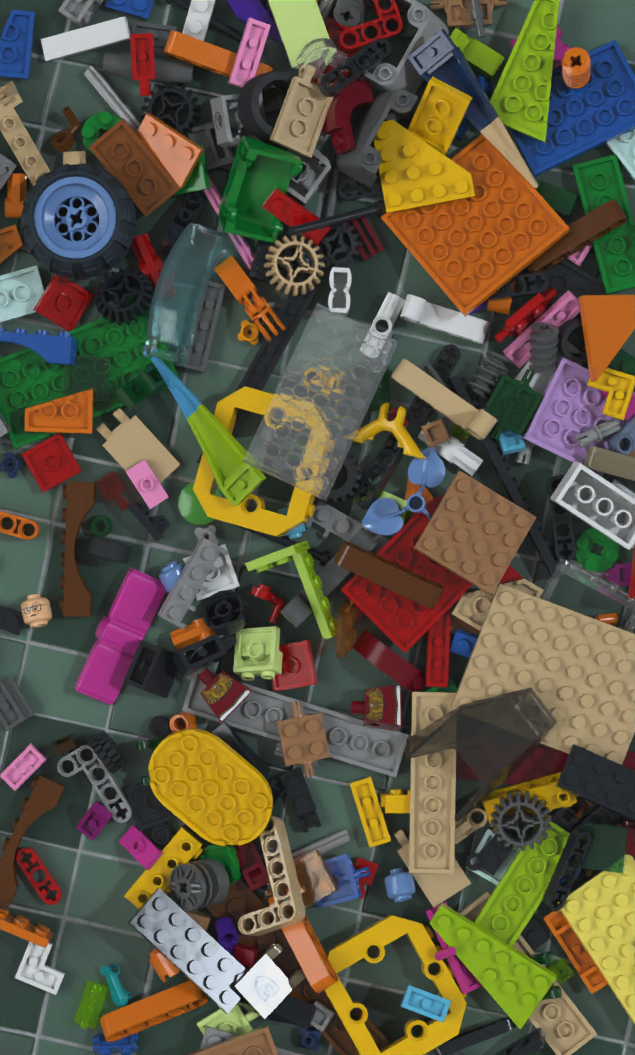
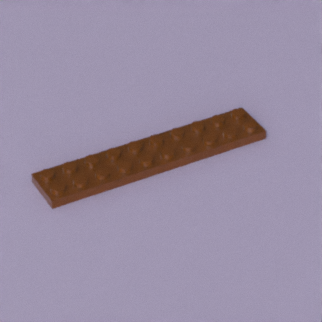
M240 877L238 881L229 886V892L223 902L207 906L206 908L217 920L222 917H230L234 920L239 938L238 943L258 948L257 961L272 944H279L282 947V952L272 961L289 979L295 970H302L282 929L260 936L245 935L239 931L238 922L243 915L267 907ZM273 914L270 916V919H269V920H270V924H271V923L273 922V920H274ZM253 921L250 923V929H251V930H252L253 927H254V922H253ZM307 978L295 986L288 994L289 996L312 1005L317 1000L335 1012L324 1031L321 1032L341 1055H360L326 992H315ZM353 1008L350 1012L352 1019H358L361 1016L360 1008ZM368 1017L364 1024L378 1049L381 1050L390 1041Z

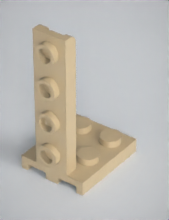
M11 81L0 87V131L34 187L37 179L44 173L47 174L51 171L14 109L23 101L17 87Z

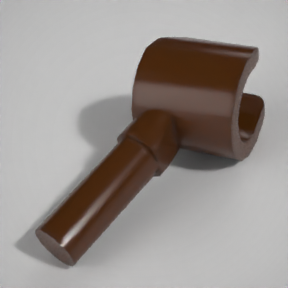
M580 798L583 805L574 815V818L578 820L584 811L594 803Z

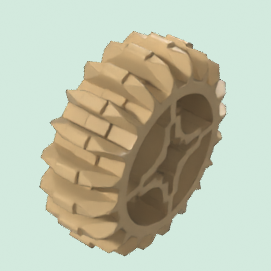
M296 235L291 236V242L287 236H284L282 238L283 243L276 240L275 246L277 248L270 246L269 251L272 254L265 255V259L271 261L264 264V268L271 269L265 275L266 277L273 275L274 278L269 283L272 285L277 282L279 284L276 287L277 291L285 287V295L292 289L293 296H297L299 289L301 294L304 295L306 294V287L312 291L314 289L313 283L317 285L320 283L319 278L316 276L322 277L324 275V272L318 268H323L325 263L318 262V260L324 256L323 254L316 255L315 252L319 250V247L316 246L312 249L310 247L313 243L312 240H309L307 244L304 243L305 236H301L299 241H297ZM296 248L292 257H279L280 252L283 250ZM303 252L309 257L312 267L303 261ZM296 258L299 267L293 272L290 263ZM277 264H280V267L286 270V279L279 273ZM298 273L310 274L309 278L303 282H293Z

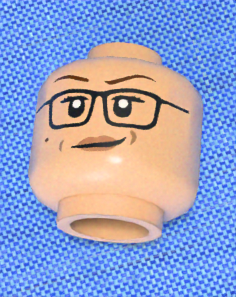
M40 594L27 596L28 600L21 604L24 623L30 625L31 628L48 625V621L52 619L50 601L47 598H41Z

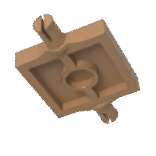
M430 0L431 10L444 9L448 28L475 26L474 21H471L470 11L472 10L469 0ZM479 0L480 9H483L484 26L492 25L494 6H507V0Z
M301 701L291 703L294 716L288 720L278 721L277 726L285 766L294 764L304 765L306 778H310V775L311 777L315 776L312 763L319 759L329 758L330 755L322 714H303Z

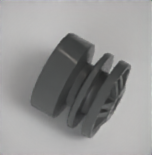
M213 858L177 865L169 877L171 897L185 911L220 904L226 899L229 892L228 873L224 866Z

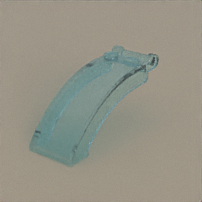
M189 223L179 236L166 259L153 295L147 340L143 347V355L145 357H157L171 361L174 365L180 367L185 364L187 349L191 348L194 343L195 325L201 298L214 268L219 260L225 256L228 234L195 223ZM157 342L177 348L176 353L156 348Z

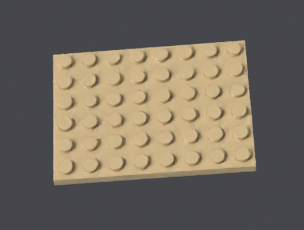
M499 583L450 709L568 754L572 745L575 744L622 765L635 733V634Z

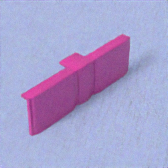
M132 567L130 568L110 608L108 618L104 616L97 627L95 636L98 639L93 645L78 677L75 687L76 691L113 705L122 688L123 681L139 643L144 639L166 592L161 580L135 570Z

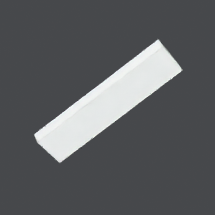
M123 16L41 39L45 61L50 62L130 40L127 17Z

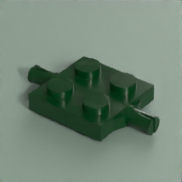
M526 369L521 381L503 374L486 404L484 411L498 420L490 435L492 438L496 434L494 439L498 440L504 429L512 430L522 435L539 405L543 395L537 393L529 386L535 374L534 372L530 373L529 369Z

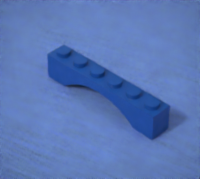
M0 327V343L21 344L41 355L48 363L75 366L78 339L71 337V333L57 332V336L49 335V331L36 330V334H27L28 330L14 329L13 333L6 332V328Z

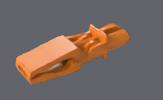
M232 255L214 268L239 304L246 306L245 312L268 342L272 339L261 323L265 322L275 337L279 333L269 321L270 317L274 319L282 331L286 329L263 296L259 298L257 288Z

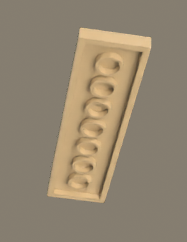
M412 692L409 873L454 874L457 712L452 711L450 708L456 693Z
M486 891L460 911L459 914L474 922L490 894ZM520 934L513 947L528 957L536 955ZM555 980L551 987L560 985ZM560 986L561 997L541 1000L529 1017V1020L536 1029L540 1027L546 1033L545 1040L556 1055H571L595 1037L597 1033Z

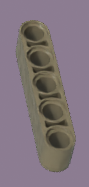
M588 445L583 463L585 467L635 481L634 457Z

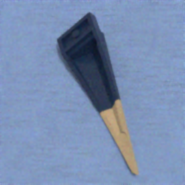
M444 29L439 30L407 58L420 76L427 82L433 76L473 97L464 116L534 188H537L536 180L460 48L454 44Z

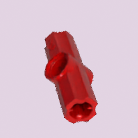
M145 233L135 237L131 246L138 258V265L142 274L147 275L149 281L152 282L156 301L160 302L175 295L165 274V267L159 254H156L148 234Z

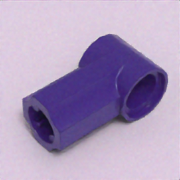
M222 917L215 923L217 942L233 956L234 946L239 939L236 926L232 918Z

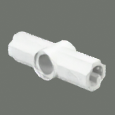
M390 292L387 293L358 353L376 361L405 303L404 299ZM385 321L388 324V330L382 333L378 332L375 327L376 323Z
M422 430L417 438L429 446ZM451 436V439L433 446L439 456L451 464L454 463L471 476H473L483 462L480 457L466 449L465 445L453 436Z

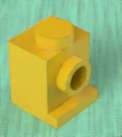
M390 789V793L381 794V807L385 808V813H410V789H407V793H403V789Z

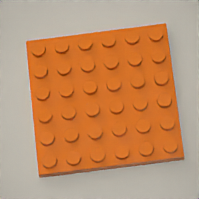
M483 134L451 159L472 174L476 197L385 213L381 216L382 221L464 317L570 231L567 224L537 190Z

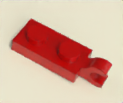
M130 34L133 80H140V96H151L150 79H156L154 34Z

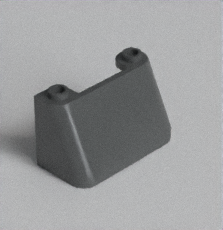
M398 90L373 95L374 102L364 108L352 129L356 148L344 155L337 156L336 166L338 170L372 188L377 179L376 171L381 163V155L370 144L383 121L394 120L397 122L405 120L409 122L414 113L418 96L408 91Z

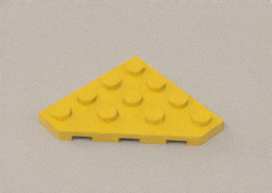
M383 121L374 137V145L381 155L379 173L386 213L476 197L471 173L396 121Z

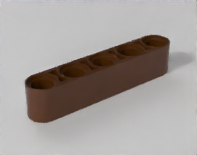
M616 200L608 201L568 225L570 231L526 267L529 273L545 272L623 225L627 218Z
M347 541L342 542L334 559V563L430 609L435 608L444 589L441 585Z

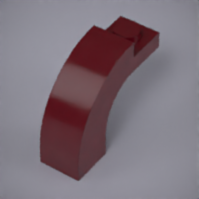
M369 80L354 82L333 97L323 125V133L332 135V143L336 155H344L356 148L350 125V115L352 110L362 109L374 102Z
M364 630L352 646L361 656L411 692H419L426 683V674L402 658L368 631Z

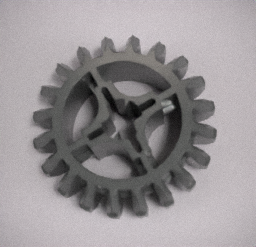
M517 790L516 796L513 797V794L509 792L507 793L508 800L500 797L501 804H494L496 811L491 812V817L494 819L490 821V825L494 827L492 833L499 834L497 837L498 842L505 839V848L513 844L512 850L515 851L517 846H521V850L524 852L526 845H529V848L533 850L534 842L541 845V838H547L548 833L546 831L551 830L549 822L552 821V817L547 815L550 809L549 807H543L545 805L544 800L537 802V794L530 798L529 791L525 792V796H521L520 790ZM516 806L514 814L502 818L508 809ZM523 806L531 808L537 815L526 812ZM519 812L521 813V818L524 821L522 829L521 824H519L518 820ZM539 824L534 832L526 835V830L529 827ZM505 826L515 829L518 835L510 833Z

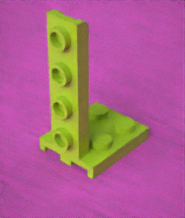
M307 540L245 563L248 572L256 569L257 573L294 560L322 637L329 639L338 635L337 621L331 616L329 610L330 602L322 592V581L316 575L313 568V557L307 552L310 549Z

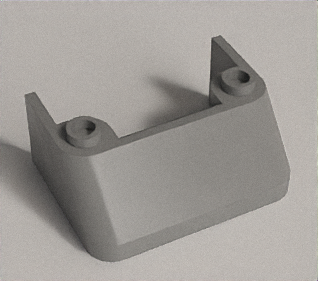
M395 0L396 3L409 9L407 13L408 21L412 26L418 28V31L397 68L389 63H382L376 67L373 74L367 73L360 80H369L371 86L382 92L405 90L415 95L424 78L420 76L407 57L439 30L444 29L447 34L449 30L440 18L416 0Z

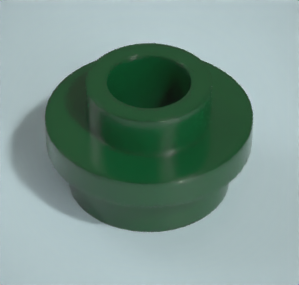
M105 515L95 516L90 522V530L97 537H105L112 531V522ZM99 522L105 523V529L102 531L97 527Z

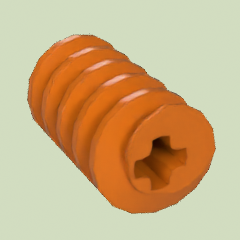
M577 47L568 49L562 59V80L571 89L584 87L590 79L591 60L586 50Z

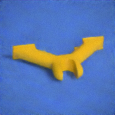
M384 403L380 407L378 419L347 436H343V439L364 444L367 439L373 440L374 436L382 431L392 432L398 440L397 447L404 449V455L426 459V456L422 454L403 425L406 416V410L403 406L399 407L395 420L390 421L388 419L389 403Z

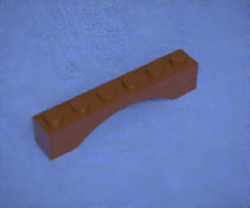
M67 481V486H63V499H67L66 508L62 510V522H66V531H62L61 542L65 544V553H61V566L65 567L64 575L60 577V589H64V598H60L59 610L63 611V616L91 617L93 594L86 586L80 574L76 548L81 526L88 513L96 505V482Z
M45 774L40 775L39 778H34L30 786L33 792L30 798L26 797L20 808L23 810L20 819L16 817L11 827V830L14 832L10 839L6 838L1 848L4 853L0 859V906L6 909L10 906L19 887L16 855L22 837L28 827L39 816L58 805L67 786Z

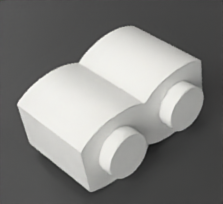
M333 267L329 276L331 289L328 298L329 311L331 315H347L350 310L349 290L352 283L351 271L349 268Z

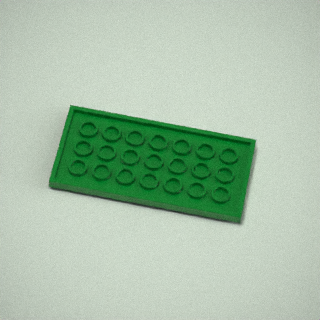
M152 308L151 311H145L146 318L140 316L138 317V323L132 320L129 326L125 322L121 326L117 325L116 322L111 324L108 319L101 318L68 331L67 333H71V337L78 339L75 366L48 363L41 355L29 347L0 358V412L12 430L8 434L14 449L58 433L25 431V408L91 388H94L93 418L126 406L115 392L123 385L132 381L142 370L154 364L147 354L148 350H152L179 378ZM165 383L154 394L169 389L167 384Z

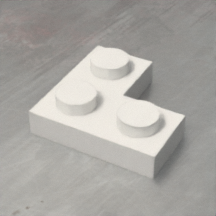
M29 942L15 978L56 995L65 973L45 965L53 943H49L44 948Z

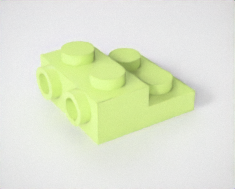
M279 627L241 629L236 633L237 641L233 666L235 674L245 681H253L255 676H261L263 679H274L275 675L281 674L283 653L279 651Z

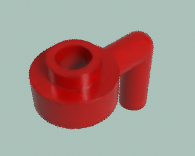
M260 583L257 587L253 586L250 592L251 595L275 604L268 621L277 624L281 615L280 612L284 608L285 600L270 593V587Z

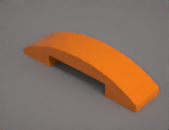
M560 910L552 911L544 916L543 919L574 965L590 993L593 994L608 984L562 912Z

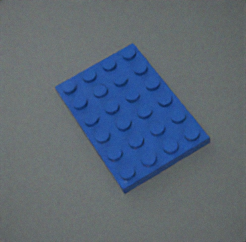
M616 39L588 53L591 60L590 79L582 88L571 89L563 83L562 66L553 70L546 143L509 128L534 178L635 129V75Z

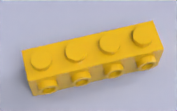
M561 772L482 793L483 805L489 823L494 819L491 817V812L496 811L494 804H501L500 797L508 800L507 793L509 792L513 794V797L516 796L517 790H520L521 796H525V792L529 791L530 798L537 794V802L544 800L545 805L543 807H549L550 811L560 807H571L574 803H577V796L555 787ZM516 806L508 809L502 818L514 814ZM523 806L526 812L536 814L531 808ZM520 812L518 820H522Z
M183 825L163 848V854L151 869H146L124 897L140 909L145 900L157 888H160L167 894L170 891L169 877L172 870L177 865L188 863L191 858L196 860L203 851L201 848L203 841Z

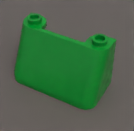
M242 136L219 208L218 217L223 231L275 243L277 236L282 234L283 223H280V219L262 206L275 187L286 194L291 177L295 178L302 171L303 161L300 156L252 137Z

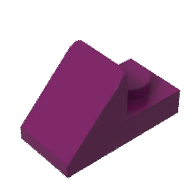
M95 801L75 828L94 841L113 814L99 801Z

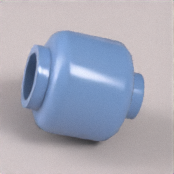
M174 560L161 568L162 572L159 574V579L168 593H170L185 566L182 562L177 563Z
M403 868L390 870L391 875L384 879L388 898L394 899V902L412 899L411 895L416 892L412 873L404 872Z

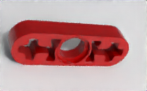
M32 847L20 849L16 855V861L46 904H57L62 898V889L35 849ZM22 852L26 854L31 853V862L34 864L37 861L39 864L33 867L30 872L27 868L31 865L27 860L22 861L21 858L24 856ZM40 869L45 872L46 877L44 881L37 882L33 878L35 870ZM48 880L51 881V884L48 885L50 890L57 891V894L55 895V900L52 897L49 899L47 898L46 895L49 892L46 889V887L43 890H41L40 886L45 885L48 882Z

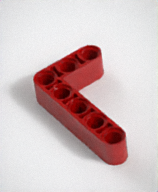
M371 0L377 19L344 30L339 38L340 48L345 52H353L366 47L378 38L389 40L398 36L403 24L396 1L387 0L391 7L388 10H382L378 4L381 0ZM394 21L398 25V29L391 32L386 28V23ZM372 28L376 31L377 36L369 39L365 36L364 31ZM350 35L354 37L356 43L352 46H347L344 44L343 38Z

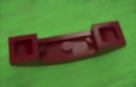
M253 840L239 846L230 845L236 849L239 865L251 891L270 882L266 866Z

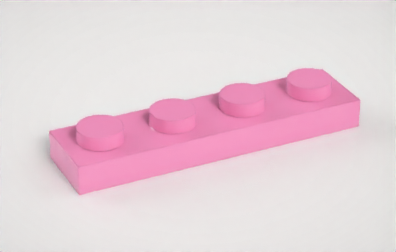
M568 290L534 323H550L559 329L563 323L573 319L580 313L578 298ZM531 326L503 351L505 356L518 368L522 367L532 356L529 352L533 348L530 346V341L533 340L530 337V333L533 332Z

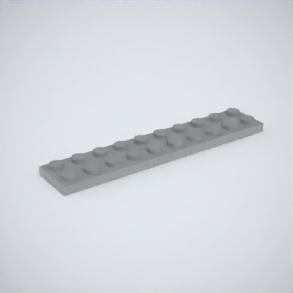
M203 670L194 672L182 711L223 723L219 721L200 694L207 687L198 678ZM241 682L249 687L252 692L224 721L229 726L280 741L277 722L288 720L294 716L291 703L301 700ZM300 702L303 714H322L331 758L396 778L409 734L364 726L362 719L308 702Z

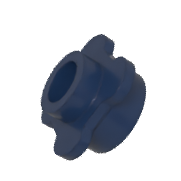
M6 452L5 458L0 462V471L7 473L9 478L17 477L18 470L24 466V461L14 457L12 452Z
M312 1027L302 1028L299 1032L301 1035V1040L298 1042L301 1048H312V1050L317 1051L320 1048L321 1032Z

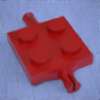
M551 287L543 295L538 293L505 321L506 325L494 336L497 342H502L509 335L513 339L520 336L548 310L547 304L558 294L557 291Z

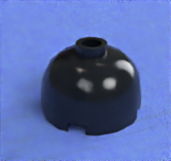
M232 590L219 591L209 598L210 602L207 606L204 604L202 608V617L205 624L214 633L223 636L238 633L245 626L248 619V609L244 599L240 594H236Z

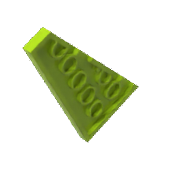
M534 0L490 99L504 126L543 143H546L559 0Z
M441 903L429 924L449 947L455 948L458 958L521 1030L556 980L557 974Z

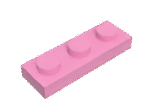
M248 18L228 81L229 84L243 88L250 79L255 77L271 25Z

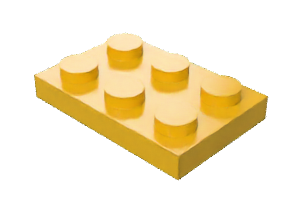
M432 76L408 130L443 155H446L473 97Z

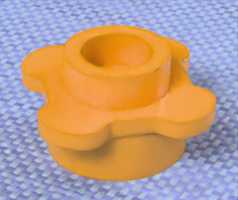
M243 320L241 322V332L237 335L238 340L241 342L248 341L252 345H256L259 342L258 335L260 330L255 324L249 323L248 320Z

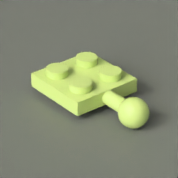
M235 1005L228 1014H225L219 1008L198 1021L197 1025L203 1035L206 1026L241 1035L254 1030L249 1022L260 1016V1014L248 1012L244 1015L239 1005Z

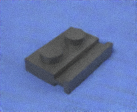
M12 676L0 683V721L6 731H9L35 714Z

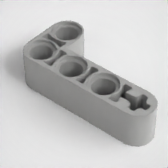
M90 744L82 745L58 762V772L64 777L73 776L82 769L84 770L104 805L113 814L112 818L116 822L124 823L131 818L133 811L127 796L113 773L106 768L97 757V754L94 753ZM87 748L93 752L91 760H85L82 757L83 749ZM65 760L72 761L74 764L73 771L67 772L64 770L63 762ZM95 768L104 770L105 777L103 779H97L94 776L93 771ZM107 787H113L116 790L117 795L115 798H108L106 796L105 789ZM119 798L122 799V801L118 803L122 809L126 808L128 810L125 814L126 817H124L123 814L120 816L117 814V812L120 810L117 804H115L114 807L111 805L112 803H115Z

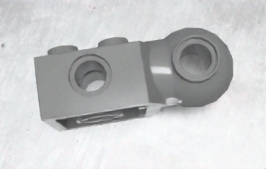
M261 91L258 98V108L262 118L266 122L263 97ZM240 94L219 96L210 100L217 145L223 148L238 147L242 136L264 141L248 133L240 122L237 111V101Z
M323 127L317 141L320 146L329 136V134L323 133ZM316 148L311 158L304 157L288 149V152L300 156L303 161V168L300 175L297 174L295 178L291 177L287 193L307 206L332 171V167L328 158L322 155Z

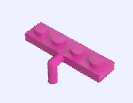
M440 905L426 911L429 920H431ZM435 931L442 950L435 953V959L440 961L447 958L463 995L482 986L458 958L455 948L449 947Z

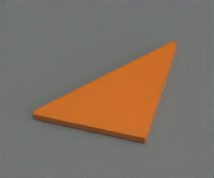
M582 295L578 297L591 382L599 379L634 331L635 295Z

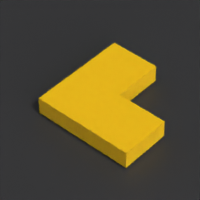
M606 368L598 380L591 382L589 377L588 387L608 392L602 414L624 421L635 386V376Z

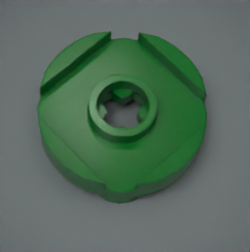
M107 111L90 116L84 123L81 131L82 140L87 150L95 155L89 146L99 139L98 137L102 129L104 131L111 129L121 119Z
M595 528L583 531L576 540L575 558L587 570L595 572L605 571L611 568L619 557V544ZM594 543L603 547L599 556L596 553H591Z
M212 844L204 849V855H201L199 860L207 858L218 860L228 873L229 886L240 879L239 861L236 856V849L233 846Z

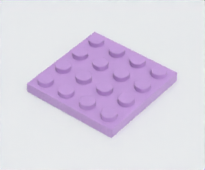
M560 357L557 368L554 370L543 393V397L523 435V439L572 463L576 461L582 465L588 445L580 448V443H577L575 435L593 428V425L598 426L614 419L602 414L606 402L604 395L598 389L587 386L590 377L588 369L564 357ZM617 419V421L620 424V428H622L628 420L624 419V421ZM611 435L604 437L601 442L597 440L589 445L610 450L608 439ZM592 470L599 476L603 477V472Z

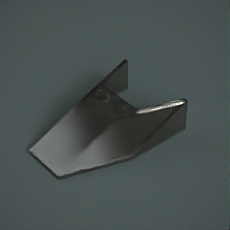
M532 687L457 707L407 738L405 756L411 759L447 749H455L479 778L482 785L456 801L455 819L459 822L519 768L555 726L557 720Z

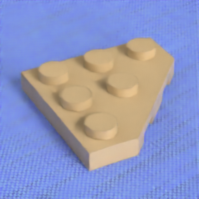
M526 579L504 584L539 598L544 591ZM482 590L463 594L451 614L480 631L495 591L492 595Z

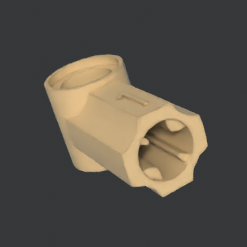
M474 805L469 811L455 820L456 844L486 824L488 817L483 806ZM475 811H480L484 815V818L479 822L474 821L471 817Z

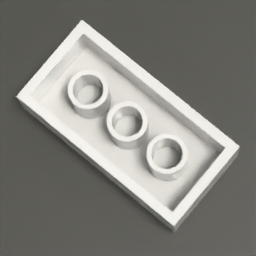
M574 461L550 500L623 548L630 550L635 542V499L581 463Z

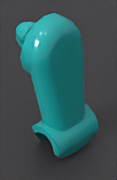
M119 965L103 966L101 974L107 979L113 1002L118 1007H125L128 1000L132 998L128 994H132V992L126 991L121 985L118 977L120 973Z

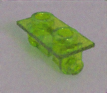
M91 980L87 981L74 1022L78 1023L79 1027L95 1029L109 986Z

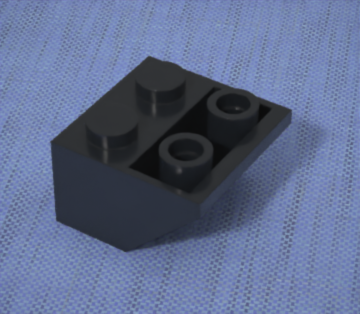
M141 640L123 682L143 691L167 698L178 674V669L172 659L175 653L148 641Z

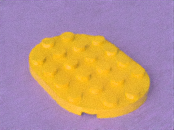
M200 729L179 730L164 738L154 750L148 767L151 781L150 786L153 793L169 811L203 839L220 846H239L254 840L266 828L273 811V796L267 780L253 765L218 736Z

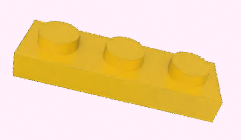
M371 776L350 782L369 847L390 842V835Z

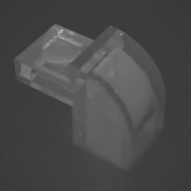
M318 38L305 45L295 62L299 69L301 65L306 66L307 64L315 67L316 70L313 77L318 79L327 65L336 68L346 61L348 56L343 51L337 49L331 39ZM343 69L341 71L347 73L349 70Z

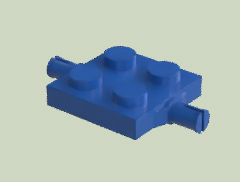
M349 853L308 864L306 868L309 875V883L300 886L301 895L312 892L319 909L362 896L358 884L359 878L370 876V871L365 872L370 869L367 866L356 870Z

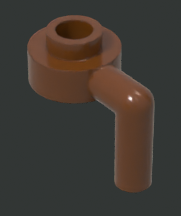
M69 106L65 107L62 112L71 125L67 130H61L51 138V144L57 152H67L72 148L75 142L73 136L81 127V123Z

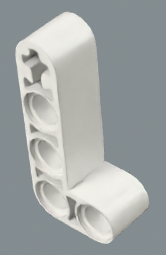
M407 294L400 315L401 319L475 343H484L490 322L470 315L464 317L460 312Z

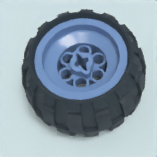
M68 163L56 167L55 170L47 174L44 173L35 181L36 184L30 192H27L24 199L20 224L25 240L24 243L30 254L40 265L58 276L83 280L98 275L102 276L111 271L117 263L125 258L133 239H135L137 228L136 211L127 189L114 175L95 165L86 163L69 165ZM75 202H82V206L79 208H74L73 204ZM66 208L68 210L66 216H60L63 210ZM90 208L96 209L94 216H88L87 212ZM79 215H81L80 218L83 220L82 223L75 224V222L72 220L73 217L75 216L78 218ZM63 224L68 226L66 233L60 232V227ZM91 224H95L97 228L93 233L88 232V226ZM82 233V239L75 241L73 238L74 234Z

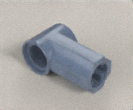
M635 414L617 433H613L609 437L608 447L611 451L627 455L635 449ZM621 439L624 441L622 448L619 446Z

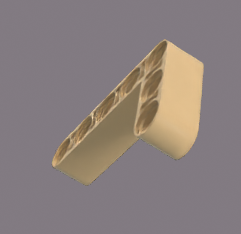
M405 358L402 359L390 376L479 440H484L498 421L483 409L477 410Z
M272 815L259 837L275 905L243 915L239 919L238 928L245 935H264L297 924L305 917V907L285 824L281 818ZM272 821L273 827L269 830V824ZM278 843V849L275 852L274 845ZM281 864H283L282 873L279 872V867ZM286 886H288L289 889L287 895L284 894V889ZM293 907L294 913L292 917H290L289 911ZM273 914L274 920H273V922L270 924V920H269V919H270V916ZM253 921V922H254V927H253V929L251 930V929H250V923Z

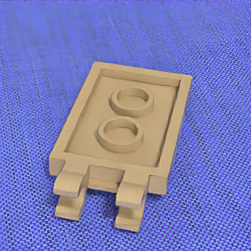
M309 64L306 66L301 65L299 77L293 76L270 141L307 158H311L333 100V97L324 96L319 90L323 74H320L317 81L318 84L311 81L316 68ZM327 83V84H326V87H327V88H328V87H331V85H332L333 83H331V84H328V83Z
M119 408L113 413L121 422L117 428L111 432L104 423L97 428V431L107 440L102 446L125 471L145 459L161 483L181 465L136 415L130 419Z
M400 829L394 833L402 846L397 852L409 869L410 839ZM455 857L454 874L412 873L433 908L471 884Z

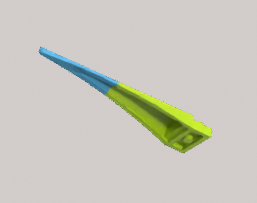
M148 350L147 354L188 421L220 490L234 507L239 506L266 477L253 462L255 459L166 364L152 350Z

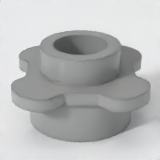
M210 525L208 528L202 529L198 527L195 529L194 534L197 536L198 542L201 537L208 535V540L217 545L219 543L215 535V526Z

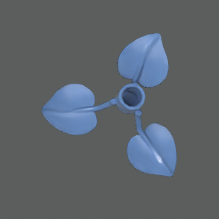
M433 447L421 451L426 456V459L414 458L409 465L408 478L410 482L416 485L421 484L416 494L409 496L407 506H404L399 511L398 504L392 499L380 498L369 507L362 520V525L365 528L379 535H393L403 527V519L400 515L404 514L407 510L414 514L424 513L429 519L432 517L425 509L426 502L421 494L425 485L430 488L440 485L446 474L444 463Z

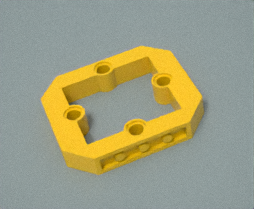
M245 386L220 400L216 405L214 417L231 435L239 409L264 416V422L267 427L275 431L285 430L290 423L311 429L302 463L296 467L294 472L296 484L287 515L265 510L264 500L253 494H250L236 507L228 499L215 496L218 483L204 453L202 454L193 491L207 517L276 537H282L308 522L309 518H312L315 511L313 501L315 496H318L320 493L321 483H319L321 474L326 472L328 462L325 459L327 452L330 453L333 448L334 440L331 439L332 433L316 406ZM280 413L282 421L278 425H274L272 418L275 414ZM311 469L312 477L305 481L302 474L304 470ZM251 500H255L257 503V508L253 512H250L247 508Z
M389 914L327 950L326 955L337 974L363 958L370 963L380 962L385 956L384 946L406 934L422 962L421 970L424 976L432 980L441 997L451 1001L444 1023L435 1019L427 1023L418 1018L410 1019L404 1028L405 1036L379 1050L364 1024L368 1018L366 1007L358 1001L351 1000L338 977V981L324 991L360 1055H424L459 1034L467 1005L464 998L467 995H463L460 986L456 985L453 979L455 975L450 965L446 966L443 960L438 961L435 959V953L442 949L439 945L435 946L431 938L434 935L428 925L424 927L422 923ZM372 945L378 947V954L375 957H369L367 954L368 948ZM433 962L439 965V970L436 974H430L428 971L429 965ZM353 1008L361 1009V1016L358 1019L350 1017V1012ZM414 1025H421L422 1033L419 1036H413L411 1033Z

